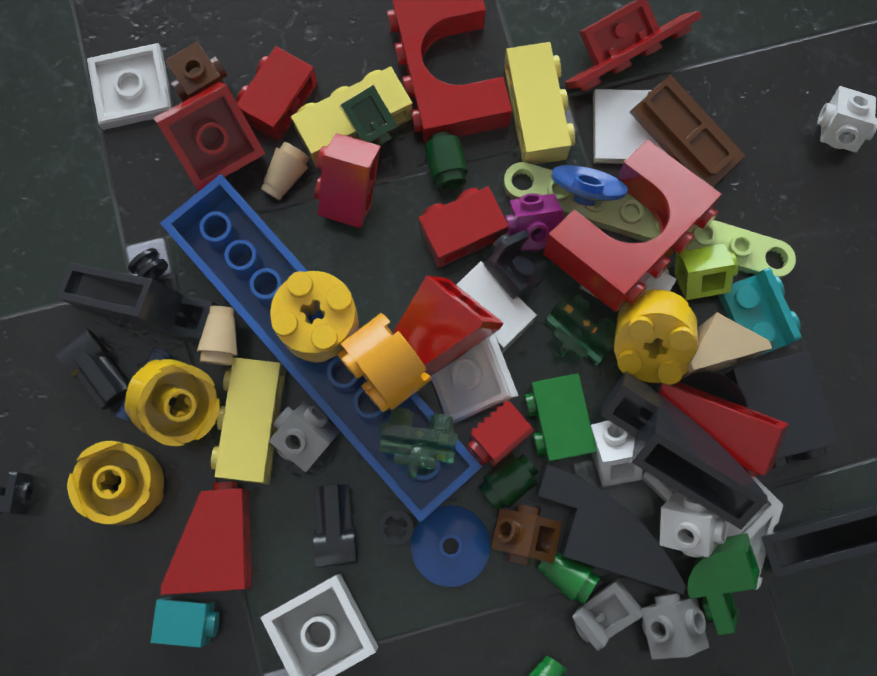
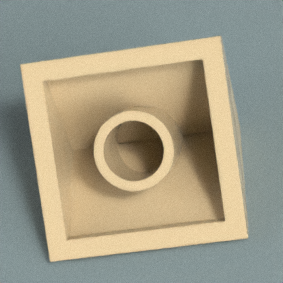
M716 313L697 328L698 350L688 363V371L682 375L681 380L697 372H714L746 363L772 349L771 343L768 339Z

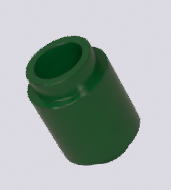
M447 131L433 134L429 138L430 141L424 145L432 182L436 183L437 188L441 191L453 190L465 185L468 168L460 138L456 135H451Z
M511 453L483 477L485 481L478 488L499 512V509H503L505 506L510 508L538 484L533 477L538 473V470L524 454L516 458Z

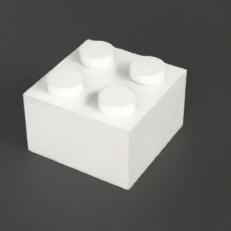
M341 573L260 617L289 676H335L376 653L378 645Z

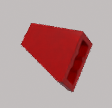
M426 275L393 334L398 331L401 333L426 367L425 373L432 376L499 331L504 323L448 278Z
M238 482L213 483V490L200 492L162 582L161 595L241 590L252 587L249 490L238 489Z

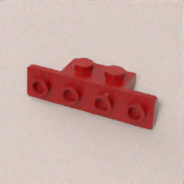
M634 0L579 31V34L593 66L565 81L567 89L580 88L582 92L589 90L602 82L600 79L601 75L608 71L615 74L631 66L632 62L630 59L641 53L642 57L662 48L663 46L660 41L669 36L672 39H676L692 30L691 24L702 18L700 11L685 13L659 28L648 0Z

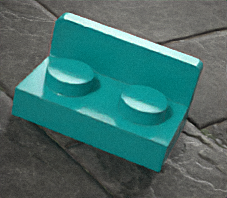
M770 267L761 270L755 276L733 283L730 293L718 295L728 319L770 341L772 349L759 356L784 348L802 339L799 318L793 311H790L784 298V285L781 279L774 275Z

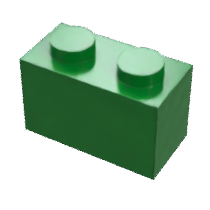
M579 373L532 382L528 388L529 394H524V402L528 417H535L538 432L532 433L536 455H543L545 464L587 456L597 452Z

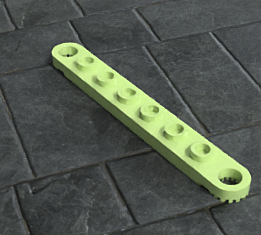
M519 162L510 166L505 173L503 187L507 196L512 200L520 199L523 195L531 193L540 195L555 193L563 209L564 217H567L575 209L599 228L644 242L660 235L659 225L653 213L630 194H626L624 198L619 200L596 201L594 206H585L576 203L573 200L574 194L564 190L553 181L551 177L553 170L526 162ZM521 173L523 175L526 174L532 180L533 185L528 190H518L512 184L513 177L517 174L521 175ZM715 220L704 231L698 227L692 233L695 235L694 240L686 249L692 250L725 244L729 253H734L737 258L738 271L755 275L761 270L770 267L765 258L767 251H777V254L780 253V256L783 257L782 261L784 263L781 269L770 267L774 275L779 278H783L790 273L796 263L795 253L787 243Z

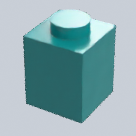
M173 597L157 599L150 643L199 648L209 644L211 637H216L219 627V612H214L215 601Z

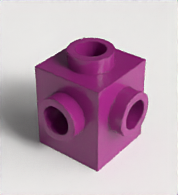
M531 193L523 195L520 199L510 200L511 215H505L509 225L507 233L510 236L523 230L529 234L530 237L520 250L530 252L543 250L549 233L563 221V209L555 193L546 195Z

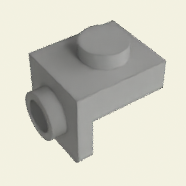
M617 578L589 597L584 605L581 603L574 613L573 619L577 632L586 642H591L594 648L599 651L605 647L609 638L640 619L643 614L640 610V605L622 581Z

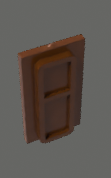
M669 75L656 88L649 91L647 96L629 112L668 155L712 187L723 177H726L728 172L746 156L672 75Z

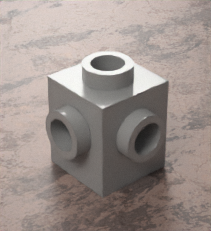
M304 401L294 411L288 406L273 423L278 430L270 438L269 442L276 447L278 454L282 458L294 462L306 473L341 431L328 421L327 415L320 408L309 405Z
M677 592L665 593L655 596V604L640 609L643 614L642 627L648 640L652 659L689 657L709 648L705 632L706 620L699 608L697 598L681 599L680 594Z

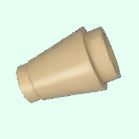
M284 142L280 149H275L261 190L280 201L283 195L308 169L306 164L310 157L291 144Z
M210 306V313L208 314L197 352L201 353V363L226 366L233 364V356H238L234 317L235 309L224 306Z

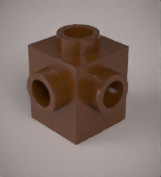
M198 41L165 60L176 80L171 82V85L182 102L218 82L224 83L222 79L227 77L217 57L209 59Z
M517 504L516 511L500 508L491 549L507 552L505 561L530 566L531 558L554 563L562 522L541 517V509Z

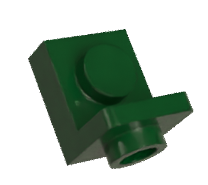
M374 85L340 105L341 110L359 140L380 146L393 138L389 131L397 127V124Z

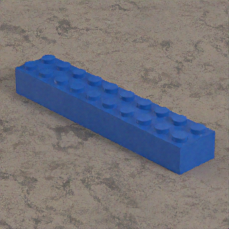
M222 174L160 223L420 523L482 468L478 461L417 393H414L394 410L391 411L388 408L382 412L361 387L366 382L363 375L357 379L338 356L322 362H311L303 360L290 352L272 327L271 304L275 293L288 280L290 275L299 271L307 272V270ZM317 311L315 315L310 314L308 316L311 324H313L316 318L323 319L321 311ZM406 446H408L407 454H405ZM417 448L421 451L418 455L413 452ZM437 451L446 452L445 460L437 458Z

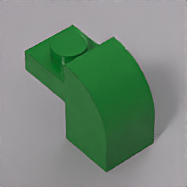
M748 533L728 536L724 544H718L709 558L704 556L696 557L689 577V599L703 597L705 615L708 620H714L718 635L735 633L739 613L732 593L757 589L760 571Z

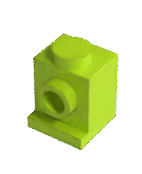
M725 244L685 250L681 255L676 252L674 275L685 300L731 292L733 276L738 274V262L735 254L729 253Z

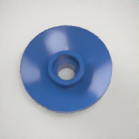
M562 165L555 167L551 175L555 183L564 190L574 194L573 200L576 203L585 206H594L596 201L622 199L628 191L627 186L621 180L592 168Z
M459 506L438 507L422 523L418 522L411 538V554L415 566L426 579L440 586L457 587L471 582L483 571L490 554V538L485 525L473 512ZM448 538H454L458 542L459 547L454 554H447L443 550V543Z

